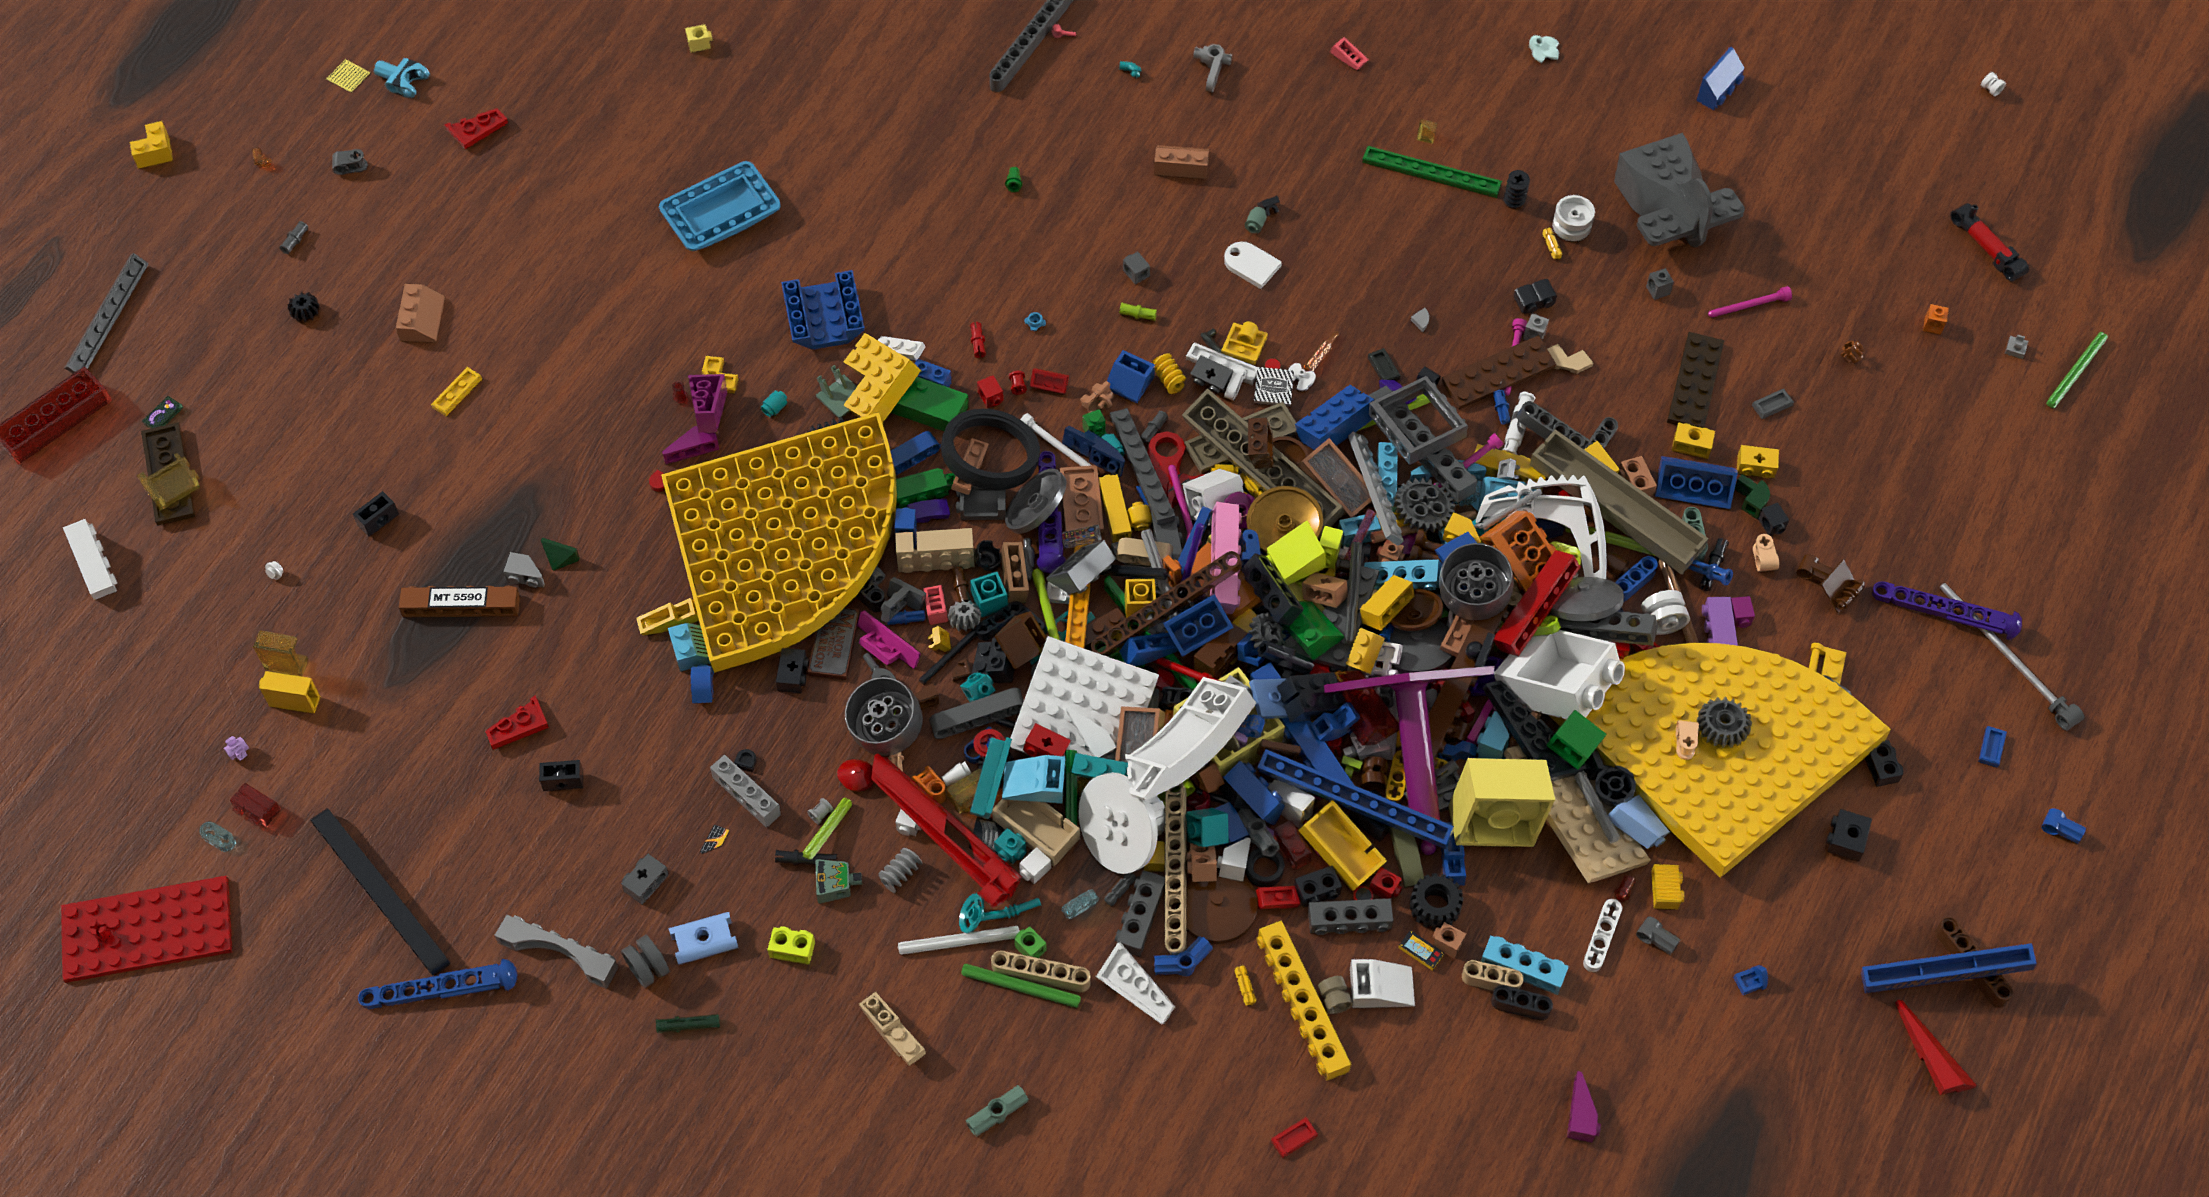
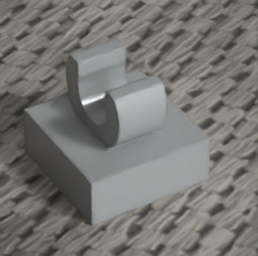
M2017 335V337L2010 336L2005 354L2023 359L2028 341L2024 340L2025 337Z
M1506 459L1500 461L1497 478L1518 479L1519 476L1514 475V471L1520 469V466L1516 465V460Z

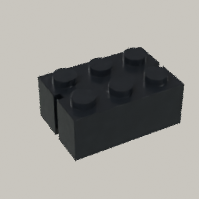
M1334 672L1290 676L1277 686L1283 703H1286L1298 694L1295 699L1284 706L1290 723L1316 720L1324 712L1333 714L1346 703L1342 692L1325 693L1324 685L1338 683Z

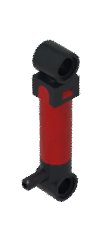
M1966 203L1950 213L1952 222L1958 227L1962 226L1994 260L1993 265L2000 272H2003L2007 280L2015 281L2029 272L2027 262L2023 258H2018L2019 253L2012 246L2007 248L1977 217L1976 213L1979 208L1977 205Z

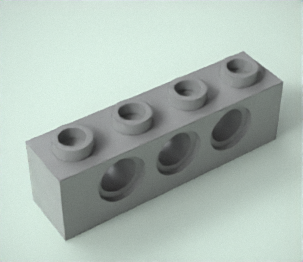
M723 755L710 767L713 779L766 828L781 815L779 804L726 755Z

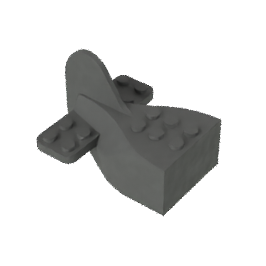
M1683 133L1622 152L1619 155L1614 182L1631 208L1641 215L1638 218L1637 227L1651 246H1658L1685 237L1690 246L1699 247L1705 242L1708 229L1739 219L1744 215L1745 208L1732 189L1723 188L1710 193Z

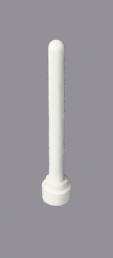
M1028 413L1020 419L1032 431L1080 466H1091L1090 463L1035 424L1034 418Z

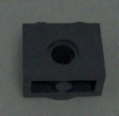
M1840 809L1837 816L1833 815L1830 826L1833 827L1832 833L1829 832L1826 844H1829L1827 852L1859 862L1864 854L1872 818Z

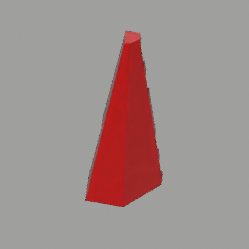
M1897 1000L1895 1005L1920 1060L1924 1059L1939 1094L1943 1095L1954 1091L1958 1093L1976 1088L1975 1082L1903 1000Z

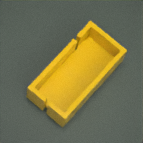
M1333 800L1298 830L1327 864L1333 866L1336 874L1351 891H1354L1387 861L1375 847L1368 854L1364 852L1372 843Z

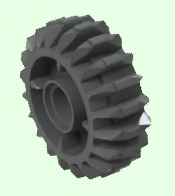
M1717 697L1715 701L1710 699L1707 704L1704 703L1698 713L1697 722L1699 723V731H1702L1701 737H1707V743L1713 741L1714 747L1717 744H1721L1722 749L1725 745H1728L1730 749L1734 744L1738 746L1750 734L1752 721H1750L1751 714H1747V708H1741V702L1736 704L1734 698L1731 701H1728L1727 697H1724L1723 700Z

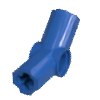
M1199 936L1185 952H1181L1179 955L1154 956L1155 975L1179 974L1185 977L1190 976L1194 972V968L1211 952L1213 947L1208 940ZM1189 962L1191 965L1185 967L1181 963Z

